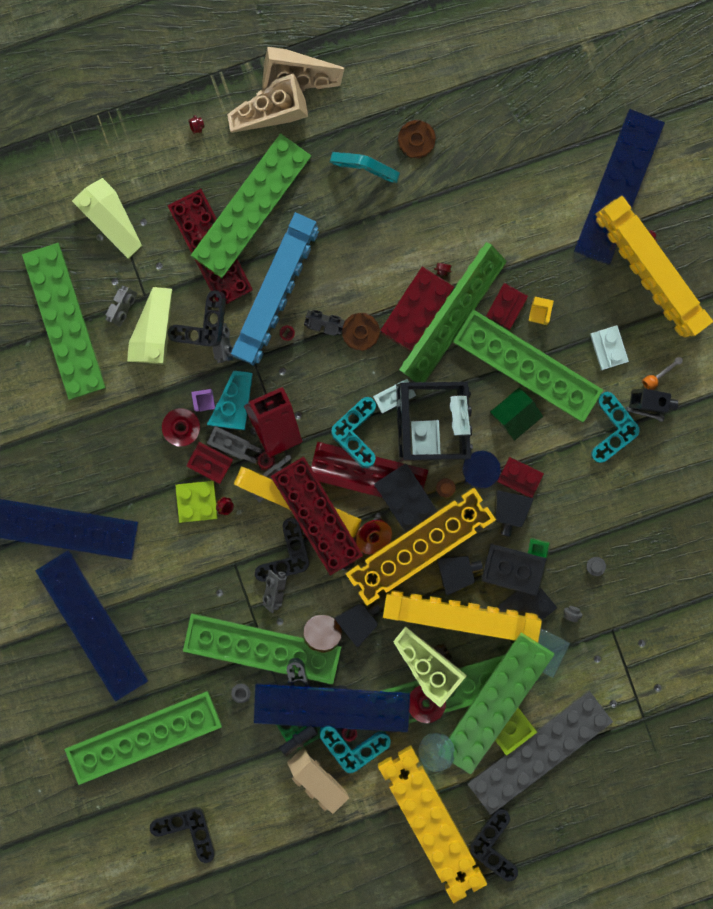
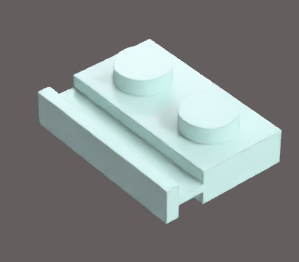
M617 325L590 334L601 370L629 362Z
M439 420L411 421L413 455L441 454Z

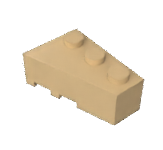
M304 747L287 762L293 774L292 780L299 787L301 785L305 787L307 795L312 799L315 797L319 801V806L324 811L328 809L333 814L349 799L346 790L319 766L320 763L317 760L314 761L309 756Z

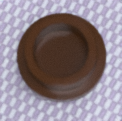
M448 478L441 479L436 486L437 493L442 497L452 496L455 492L454 482Z

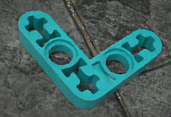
M332 152L329 161L340 167L364 169L393 183L398 182L400 172L361 154Z
M611 392L602 393L597 401L599 407L617 430L592 449L591 457L598 463L607 461L635 439L640 432L636 422ZM603 396L610 397V404L614 406L616 403L618 407L613 408L609 413L607 409L611 407L608 404L602 403L604 401ZM616 410L623 412L624 417L621 421H616L613 417ZM627 426L634 427V435L628 434L627 436H625L624 438L627 439V441L625 442L623 437L618 433L620 431L621 434L627 432ZM613 437L620 439V446L617 448H613L610 445V440ZM606 443L612 453H609L608 450L603 454V459L601 457L596 458V450H604L606 447L603 444Z
M371 397L361 399L333 425L331 430L333 439L362 468L366 469L374 465L375 454L354 431L375 412L376 402ZM363 403H366V404L371 403V407H370L371 410H369V409L367 408V409L363 412V415H364V417H363L362 414L359 412V411H361V410L364 408V404H363ZM350 415H357L359 417L358 423L351 424L348 421ZM345 421V423H346V425H347L348 427H346V428L344 429V431H343V434H344V435L342 436L341 434H339V435L337 436V435H336V432H337L336 429H337V428H338L339 430L342 429V428L344 427V425H345V424L342 423V422ZM356 441L359 447L356 450H350L348 443ZM362 448L364 449L362 451L364 456H371L370 463L367 461L364 463L361 454L358 457L356 456Z
M325 724L319 731L323 743L341 767L348 773H354L387 750L391 744L389 735L384 731H379L352 750L333 725ZM326 730L331 732L332 737L334 738L333 742L331 741L329 736H325ZM378 738L384 739L385 743L383 745L379 743ZM372 742L374 746H376L377 750H374L373 746L371 745ZM338 744L345 746L344 751L341 753L334 751L335 746ZM363 748H370L371 754L364 757L361 755V750ZM346 755L351 762L354 761V766L351 767L347 764L344 758Z

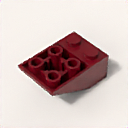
M283 387L256 398L244 406L268 458L303 442L292 405Z

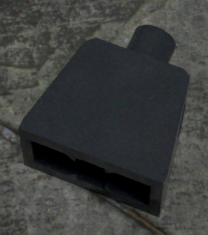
M644 388L633 389L631 391L629 408L654 413H668L669 410H677L678 400L671 399L670 393Z
M496 490L494 517L496 522L502 523L501 535L511 537L513 526H523L533 498Z
M468 556L437 559L446 595L475 583L473 574L484 572L481 561L470 563Z
M361 602L340 613L334 619L356 647H358L377 627L378 622L374 617L383 610L376 602L368 608Z

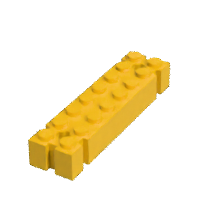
M623 195L610 202L595 214L597 223L602 228L606 227L609 231L607 236L610 241L616 243L619 247L620 255L624 259L627 258L631 264V270L642 279L641 283L644 288L651 291L654 302L657 305H661L664 309L665 317L669 321L673 320L675 322V331L684 338L696 336L713 323L711 317L699 305L698 299L644 224L632 212L631 206Z
M475 488L461 495L463 500L458 504L455 500L365 559L367 564L362 568L357 564L345 573L353 586L359 584L361 590L358 593L367 606L380 598L378 592L383 589L386 593L476 534L477 532L474 528L479 525L481 528H485L496 520L488 507L482 508L479 504L483 499ZM466 509L473 511L471 519L464 518ZM370 573L377 575L375 583L367 581Z
M392 590L391 593L386 595L383 618L510 640H516L519 634L523 633L537 643L539 641L542 621L538 618L537 614L525 613V616H521L515 610L506 609V613L499 612L497 607L487 606V609H482L479 604L468 603V606L460 605L461 601L449 600V603L441 602L442 598L430 596V600L423 599V595L411 593L410 597L403 596L404 592Z
M412 745L398 752V758L393 760L390 756L379 762L378 768L385 781L390 778L389 788L441 882L447 881L445 888L454 904L467 896V890L472 888L473 892L486 886L487 882L479 866L473 867L476 865L474 857L471 855L469 848L423 765L417 766L416 763L419 762V758ZM402 769L408 770L407 776L400 775ZM461 871L463 877H459L457 873Z

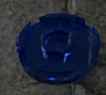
M484 450L473 452L471 459L465 460L462 467L465 480L476 488L490 487L499 479L501 473L498 459L492 453Z

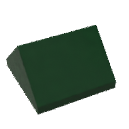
M520 388L516 389L490 411L513 441L544 417L534 401Z

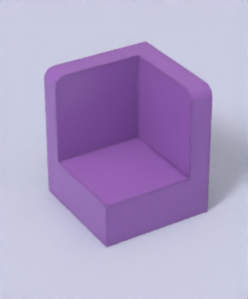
M207 389L192 392L195 412L215 409L213 390Z

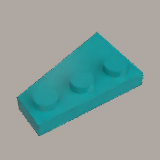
M232 372L207 425L245 430L247 412L244 406L250 399L253 373Z

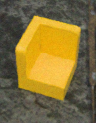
M534 297L529 321L544 325L549 324L554 301Z

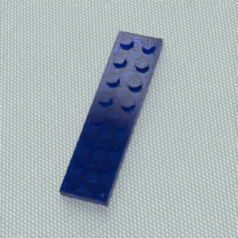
M632 109L628 110L574 252L610 265L617 244L610 241L607 236L609 231L606 227L602 228L597 223L595 214L622 195L632 209L665 122Z
M0 499V538L133 560L138 521Z
M69 550L35 570L115 702L149 681Z
M255 685L254 723L408 732L410 693Z

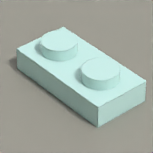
M405 379L400 383H407L409 381L408 379ZM396 385L373 396L381 413L397 406ZM409 390V399L416 396L414 390Z
M467 396L450 397V410L453 417L452 429L454 435H470Z

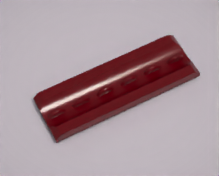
M202 189L168 205L191 253H193L217 220ZM236 259L223 278H220L195 260L210 291L223 292L226 297V304L253 291L238 259ZM214 297L216 302H219V298Z
M317 442L311 469L319 482L382 497L374 484L404 465V463L375 456L374 465L366 469L362 468L343 448ZM361 452L356 454L357 457L359 454L363 456L364 463L366 461L370 463L371 456L366 457ZM408 465L424 489L429 470Z
M304 456L271 475L272 480L330 576L363 556Z

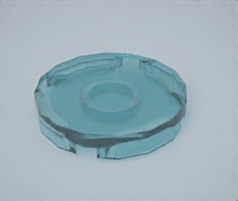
M431 733L420 742L419 757L422 764L428 770L441 772L448 769L454 762V746L446 735Z

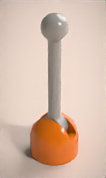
M677 357L674 363L657 376H646L642 380V384L646 389L655 390L658 386V379L677 364H682L683 359Z

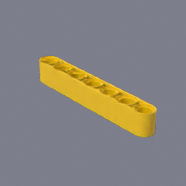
M241 466L234 485L290 509L272 479ZM335 508L349 533L355 538L362 520Z

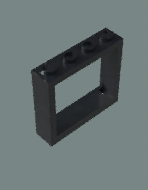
M407 382L396 384L399 461L471 459V449H473V445L470 444V436H472L471 425L470 435H459L460 454L411 455L409 390H457V396H467L468 415L471 417L472 410L471 406H469L471 392H469L468 382Z

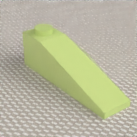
M103 178L86 187L72 200L128 259L142 247L116 191Z
M152 288L129 341L127 362L166 365L172 289Z

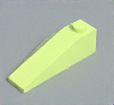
M407 627L393 641L425 695L439 707L445 703L467 676Z

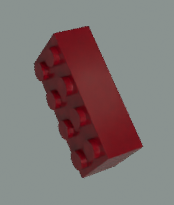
M422 266L386 320L380 333L411 353L414 346L423 336L426 328L429 327L435 318L436 313L440 311L447 297L453 291L454 286Z

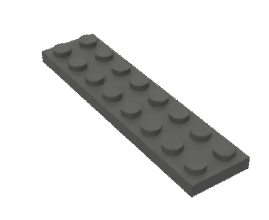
M587 691L537 729L535 735L507 756L504 754L467 784L490 815H492L613 723V721L592 693Z

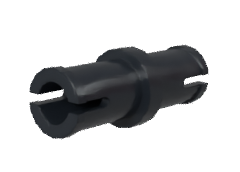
M310 724L300 733L293 734V738L280 745L279 748L287 757L297 748H302L304 743L318 734Z

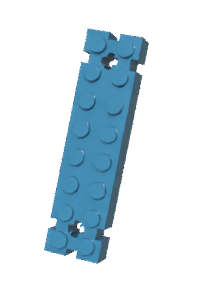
M296 212L294 213L289 228L283 237L243 325L240 336L231 352L233 357L255 366L256 362L260 363L264 354L261 351L262 347L269 344L271 339L270 331L272 328H276L279 321V316L277 315L280 310H284L287 304V293L291 294L294 289L295 283L293 280L295 276L299 277L302 271L303 258L307 259L311 251L309 244L311 241L315 242L319 231L316 221Z

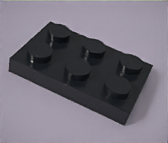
M406 463L374 484L405 532L438 512Z
M491 544L482 581L538 596L548 558Z
M540 587L538 596L516 591L497 608H499V612L506 613V609L515 610L521 616H525V613L537 614L538 618L542 621L557 609V606Z

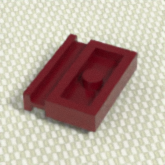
M504 283L486 317L510 330L528 295Z
M199 442L186 467L221 484L233 459Z
M509 457L497 482L533 498L544 473Z

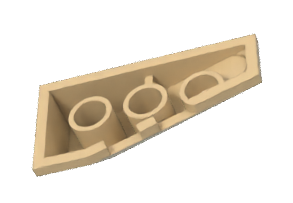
M267 47L262 91L271 86L274 80L290 74L295 75L302 91L315 87L322 89L340 86L344 67L287 49Z
M294 74L274 80L264 91L260 90L253 99L248 102L245 101L227 114L231 133L290 123L308 117L306 100Z

